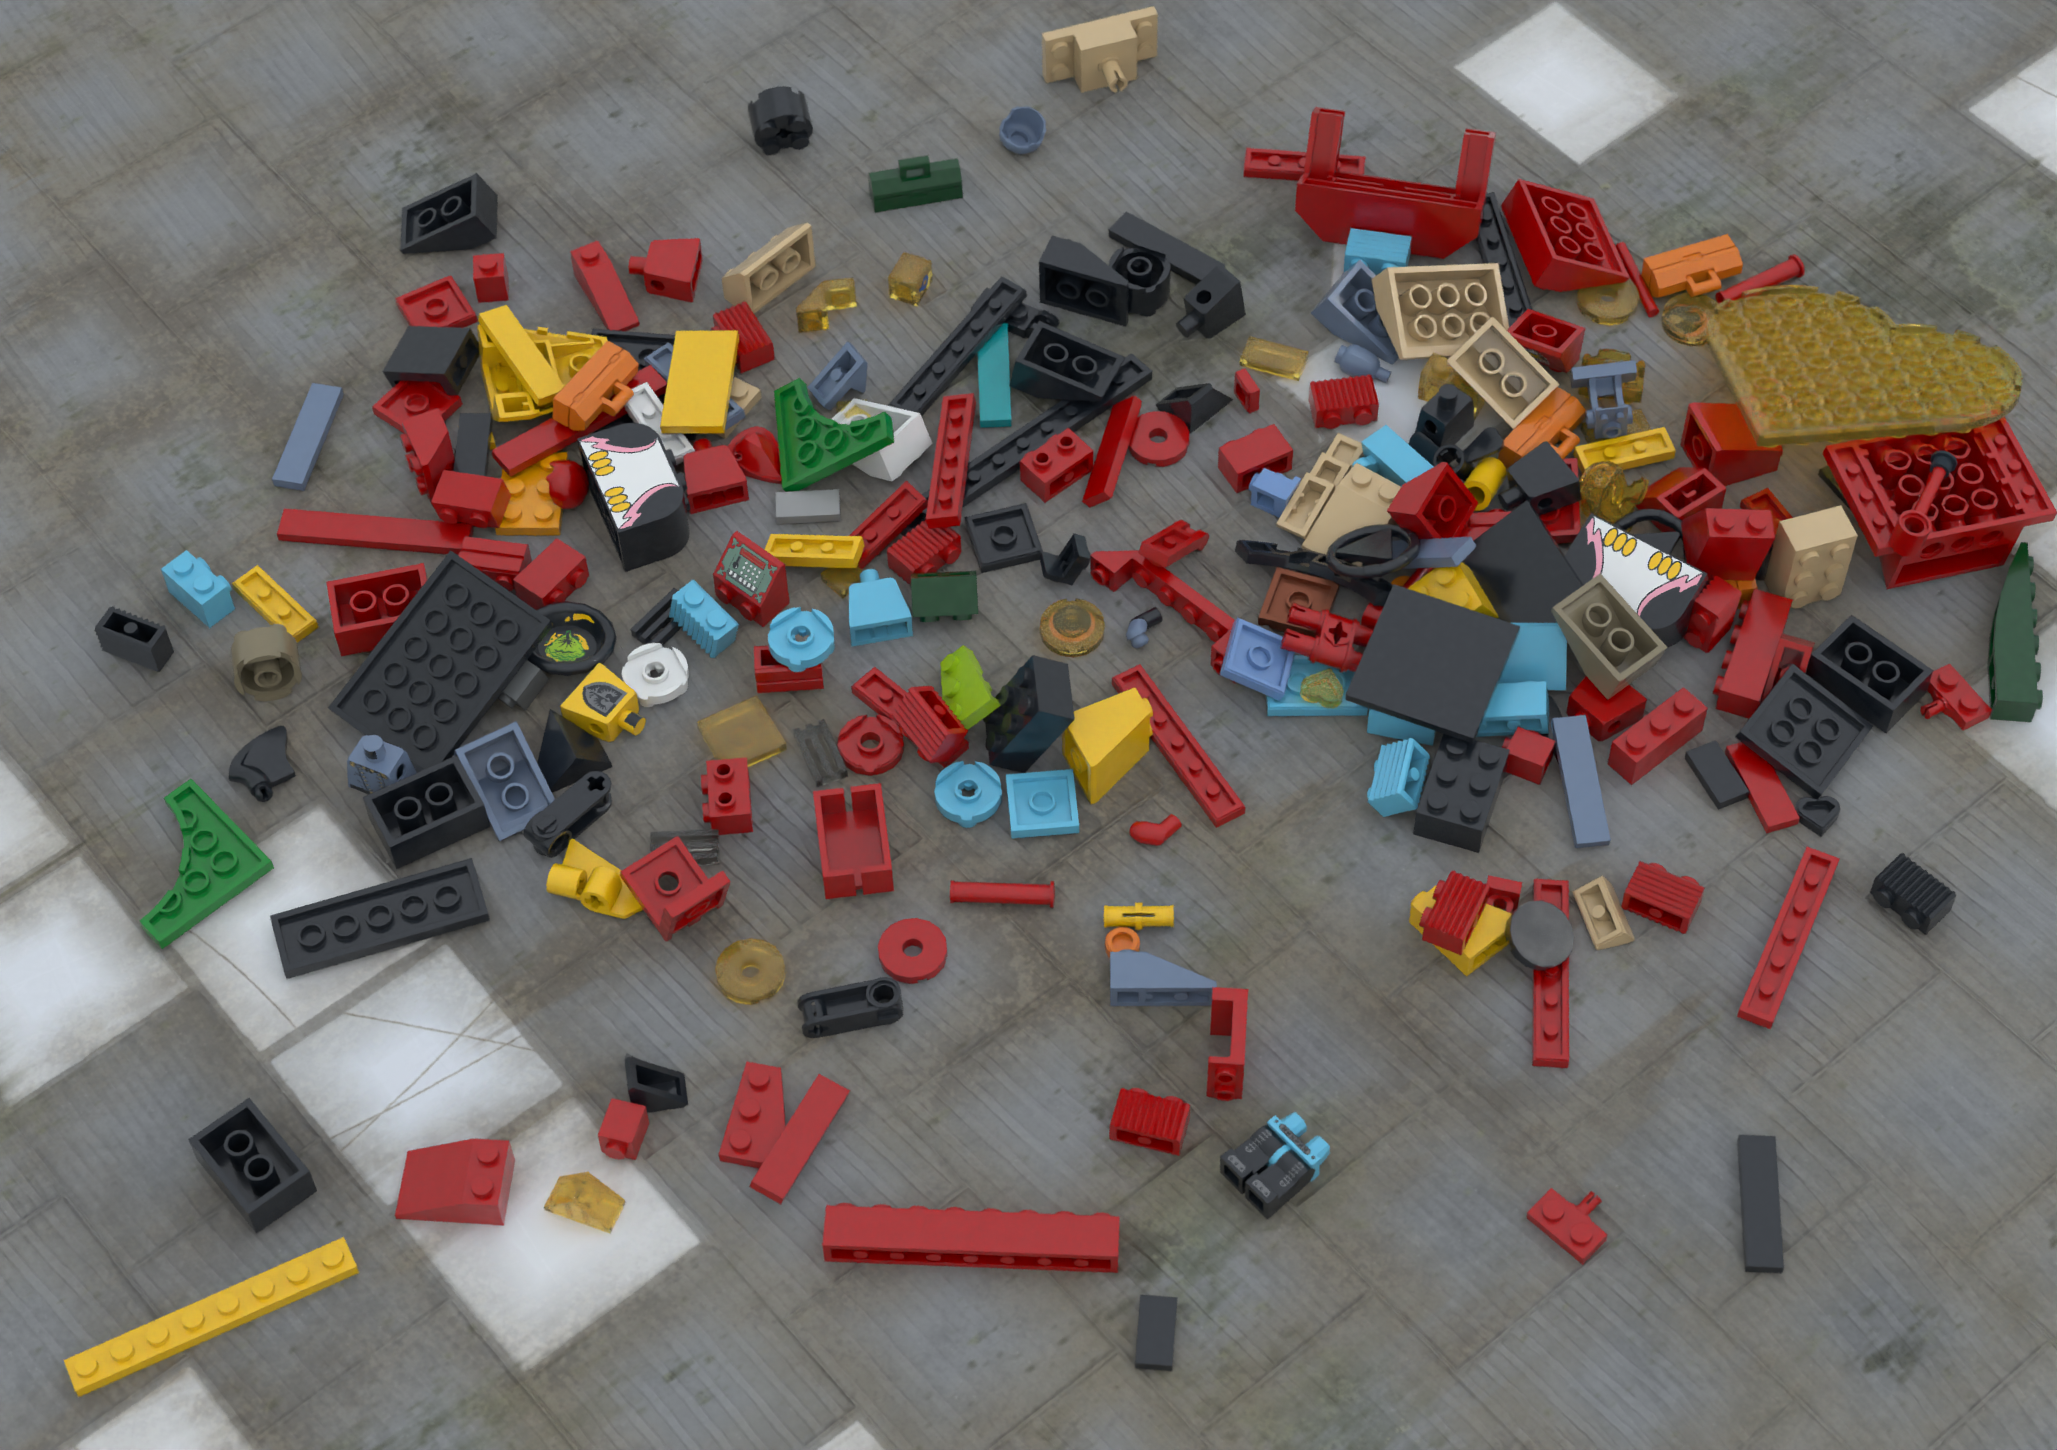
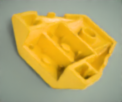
M478 324L481 373L493 420L498 422L529 420L552 412L553 402L537 406L483 327ZM538 327L537 331L524 329L564 386L607 341V337L567 331V335L549 333L548 328Z

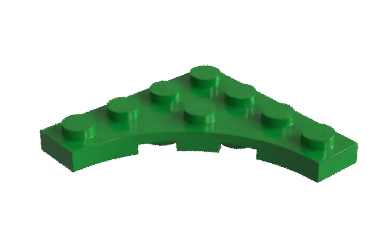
M800 378L774 391L782 489L785 492L799 491L895 443L892 418L885 411L863 420L851 421L850 425L839 424L835 420L820 415L815 410L808 395L807 384Z
M189 779L164 797L167 807L179 822L184 840V848H182V857L178 869L179 877L173 889L168 890L161 901L139 920L142 929L161 949L168 946L274 869L272 861L192 779Z

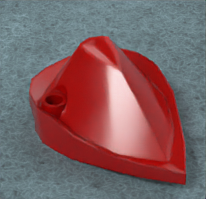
M754 426L738 433L731 440L728 447L744 475L769 483L782 484L779 444L773 434L764 427Z

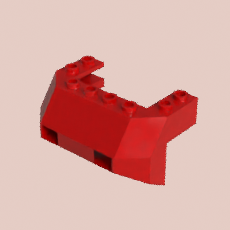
M1321 107L1314 108L1311 115L1304 173L1297 183L1295 211L1322 241L1347 245L1351 228L1411 236L1410 254L1445 259L1478 237L1487 195L1496 132L1466 128L1463 135L1456 188L1337 171L1345 111Z

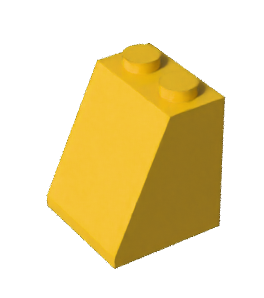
M1136 688L1074 711L1075 720L1062 733V755L1070 769H1073L1074 776L1090 804L1098 802L1149 751V737L1153 734L1150 717L1153 716V711L1147 698L1142 699Z

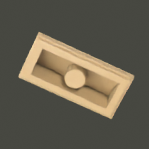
M1601 876L1572 891L1596 950L1627 944L1635 940L1616 892L1606 878Z

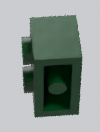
M976 571L911 574L913 617H920V622L939 621V616H952L953 620L958 621L972 619V614H978Z

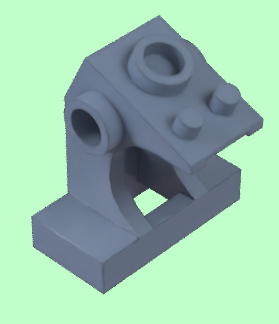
M1636 360L1573 367L1571 369V389L1587 387L1590 410L1585 411L1587 429H1593L1595 439L1627 435V424H1633L1631 405L1624 404L1622 383L1635 381L1637 375ZM1614 396L1616 407L1603 409L1598 407L1597 398Z

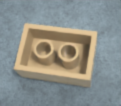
M1841 505L1779 522L1765 583L1772 594L1793 599L1791 608H1801L1808 603L1820 600L1827 601L1841 595L1858 536Z

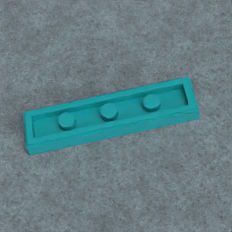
M1002 324L978 352L980 428L1012 427L1008 324Z

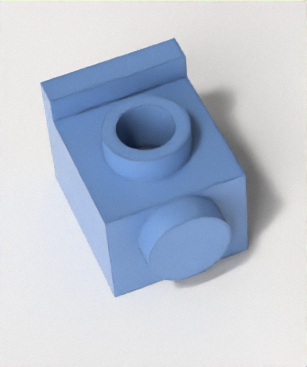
M1264 468L1260 474L1256 473L1252 477L1249 484L1251 505L1280 518L1299 486L1301 478L1295 476L1291 480L1281 473H1275Z

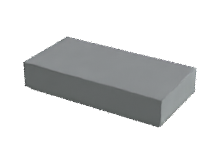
M839 489L775 492L776 524L841 521Z

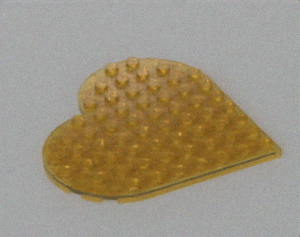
M1777 285L1756 288L1742 292L1740 299L1734 301L1726 299L1714 309V315L1708 318L1706 331L1708 348L1757 446L1772 448L1785 444L1807 445L1811 442L1828 441L1838 443L1842 440L1851 439L1872 440L1878 437L1891 436L1903 438L1907 435H1937L1938 433L1945 432L1967 433L1971 429L1988 425L2003 418L2015 408L2020 399L2023 381L2021 370L2016 361L1999 346L1995 345L1990 348L1980 343L1981 337L1961 330H1956L1954 334L1938 332L1936 325L1895 324L1891 317L1879 307L1872 306L1869 308L1860 304V297L1842 291H1837L1835 295L1818 292L1819 287L1806 285Z

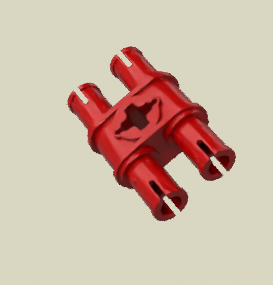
M1293 602L1286 623L1312 630L1316 636H1307L1287 628L1283 635L1280 649L1308 657L1310 663L1318 662L1339 669L1341 673L1347 672V670L1356 672L1363 654L1354 651L1352 646L1355 644L1366 648L1374 629L1360 625V621H1357L1356 618L1351 620L1330 613L1328 609L1317 611Z

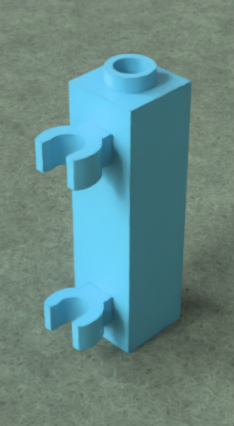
M1387 425L1361 441L1364 457L1357 459L1352 464L1353 467L1358 463L1399 486L1433 468L1427 460Z

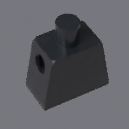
M1219 263L1185 296L1184 304L1187 315L1176 323V327L1186 338L1195 331H1199L1204 337L1211 339L1244 317L1246 313L1240 281Z
M1452 384L1442 385L1439 388V392L1420 410L1415 433H1423L1439 448L1447 444L1455 445L1474 426L1473 399Z
M1547 441L1537 446L1508 468L1509 489L1498 494L1499 502L1506 511L1527 500L1532 504L1539 516L1581 500L1579 479Z

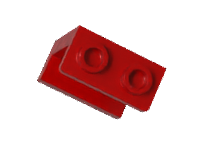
M1213 987L1210 1035L1231 1036V1049L1229 1057H1208L1207 1097H1213L1220 1101L1242 1099L1248 989Z

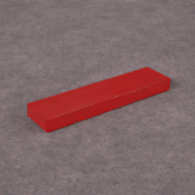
M1246 148L1243 177L1299 181L1304 173L1306 152ZM1339 155L1337 171L1364 175L1366 156Z
M1135 395L1114 404L1082 499V502L1089 508L1112 499L1142 405V401Z
M874 667L851 686L852 693L877 714L893 720L899 727L900 725L894 719L892 713L899 707L898 704L902 702L907 692ZM964 738L949 761L938 763L944 768L952 764L969 749V742Z
M818 1074L752 1179L750 1188L782 1204L847 1099L850 1090Z

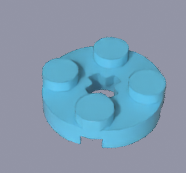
M801 607L787 609L778 614L770 624L768 634L770 653L775 660L782 665L788 666L793 672H802L806 668L816 666L834 652L835 644L832 622L824 613L816 609H812V612L801 611ZM799 634L802 637L808 635L806 641L797 642L795 635Z
M964 761L955 762L944 768L937 776L934 791L936 806L943 816L953 822H957L962 827L970 828L975 826L976 823L985 821L998 810L1002 803L1000 778L990 766L982 762L975 761V765H964ZM964 788L968 791L975 789L973 796L965 797L962 796L961 790Z

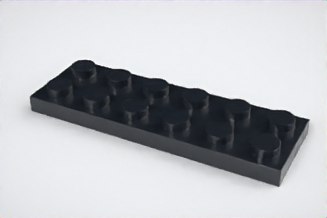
M472 858L270 915L286 979L490 921Z

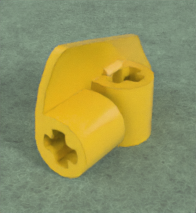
M575 839L569 841L563 863L553 864L549 871L546 884L548 893L580 900L591 911L626 919L643 910L620 877V871L622 870L598 856Z

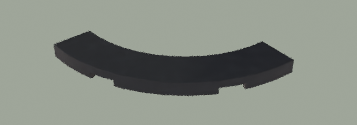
M1239 540L1236 543L1235 552L1246 564L1287 568L1322 577L1358 593L1374 606H1384L1393 587V584L1383 578H1379V581H1376L1372 578L1356 579L1339 576L1329 569L1326 563V555L1303 548H1298L1297 551L1293 552L1278 550L1276 543ZM1340 560V561H1342V562H1343L1344 564H1346V565L1359 567V566L1354 565V564H1352V563L1350 564V563H1348V562H1345V561H1343V560Z

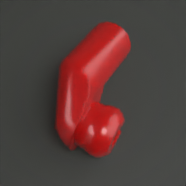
M1170 814L1160 824L1146 821L1134 822L1130 827L1129 833L1139 843L1160 846L1181 828L1182 824L1175 815Z

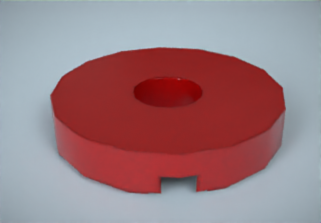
M1152 411L1142 414L1137 418L1128 450L1132 457L1145 465L1151 463L1156 464V467H1165L1175 464L1187 453L1189 429L1178 416L1165 411ZM1155 436H1161L1166 440L1156 443L1150 439Z
M861 715L848 721L840 730L837 747L839 758L846 768L857 774L872 776L883 774L897 765L902 759L904 741L898 725L893 720L882 715H876V717ZM867 740L879 742V745L873 749H867L862 746Z
M919 918L902 919L890 925L882 933L878 943L879 961L885 973L896 981L908 984L918 983V980L926 978L929 980L935 977L944 968L948 957L946 938L940 928L930 921ZM909 946H917L922 949V952L917 956L911 957L904 954V950Z

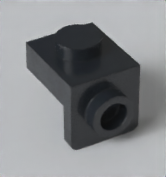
M1074 533L1059 556L1047 552L1041 553L1039 559L1043 576L1046 579L1068 585L1074 584L1082 570H1085L1090 563L1091 554L1088 551L1085 536Z

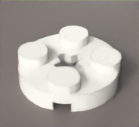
M649 643L636 648L627 657L628 662L622 668L623 682L636 692L641 706L652 707L655 704L666 703L687 691L689 678L688 664L685 656L674 647H672V650L664 648L661 643ZM656 669L658 673L664 672L660 677H650V671Z

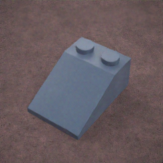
M1359 260L1340 276L1312 310L1311 314L1332 334L1351 344L1367 349L1378 358L1393 365L1399 356L1376 309L1372 278L1376 274Z
M517 721L454 751V756L457 755L485 805L489 824L499 842L523 831L535 814L543 811L555 800Z

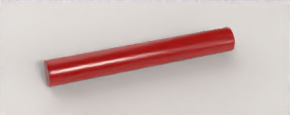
M1620 242L1615 247L1629 275V279L1648 317H1655L1659 314V309L1626 243Z

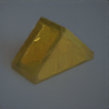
M587 1171L559 1176L544 1205V1210L611 1234L626 1202L620 1195Z

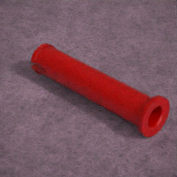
M1792 254L1788 257V260L1726 290L1717 292L1715 295L1716 302L1720 309L1725 311L1729 307L1737 305L1794 277L1801 278L1805 274L1803 262L1797 255Z
M951 880L950 903L1050 905V909H1054L1055 881H1051L1050 884L957 882Z

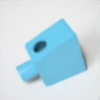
M875 569L862 571L859 575L860 583L849 586L851 646L913 636L911 613L896 580L891 577L880 579L879 573Z

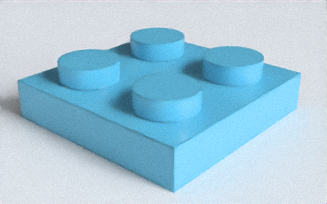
M1073 769L1006 774L1011 839L1079 833Z

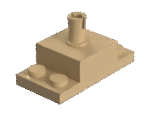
M1152 6L1042 33V71L1045 82L1050 83L1074 77L1081 93L1109 86L1112 92H1117L1115 84H1117L1120 91L1124 90L1127 87V81L1137 79V61L1157 56L1158 14L1155 7Z

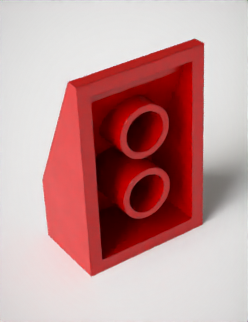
M473 1138L407 1151L395 1213L396 1219L504 1226L515 1165L510 1141Z

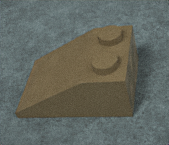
M1601 573L1551 609L1585 675L1607 699H1610L1654 667L1668 648Z

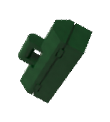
M925 155L898 160V168L868 173L869 193L874 213L963 198L962 177L958 158L930 163L929 156Z

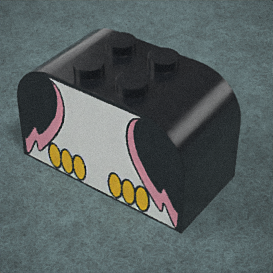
M626 423L578 438L582 467L585 469L589 479V490L625 572L679 553L687 544L690 535L687 517L690 504L684 492L687 490V485L682 472L676 473L674 469L677 467L672 450L665 449L658 433L644 424Z
M1592 513L1565 555L1583 585L1601 573L1667 647L1675 645L1686 635L1694 601L1702 593V590L1705 589V586L1709 584L1708 574Z

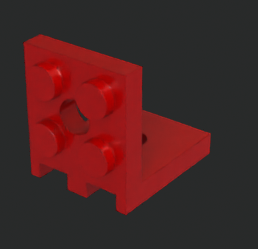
M678 836L620 871V877L666 942L672 939L674 933L685 926L691 927L700 921L701 916L715 907L717 909L722 907L731 882L723 870L708 879ZM670 875L677 880L678 886L672 891H666L659 886L658 880L662 876Z

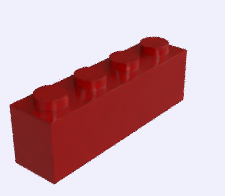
M1754 589L1750 601L1743 600L1738 617L1743 620L1742 626L1735 624L1730 644H1734L1735 647L1733 651H1726L1721 669L1727 671L1725 677L1718 675L1713 694L1718 696L1715 709L1749 719L1759 707L1777 646L1788 620L1793 599Z

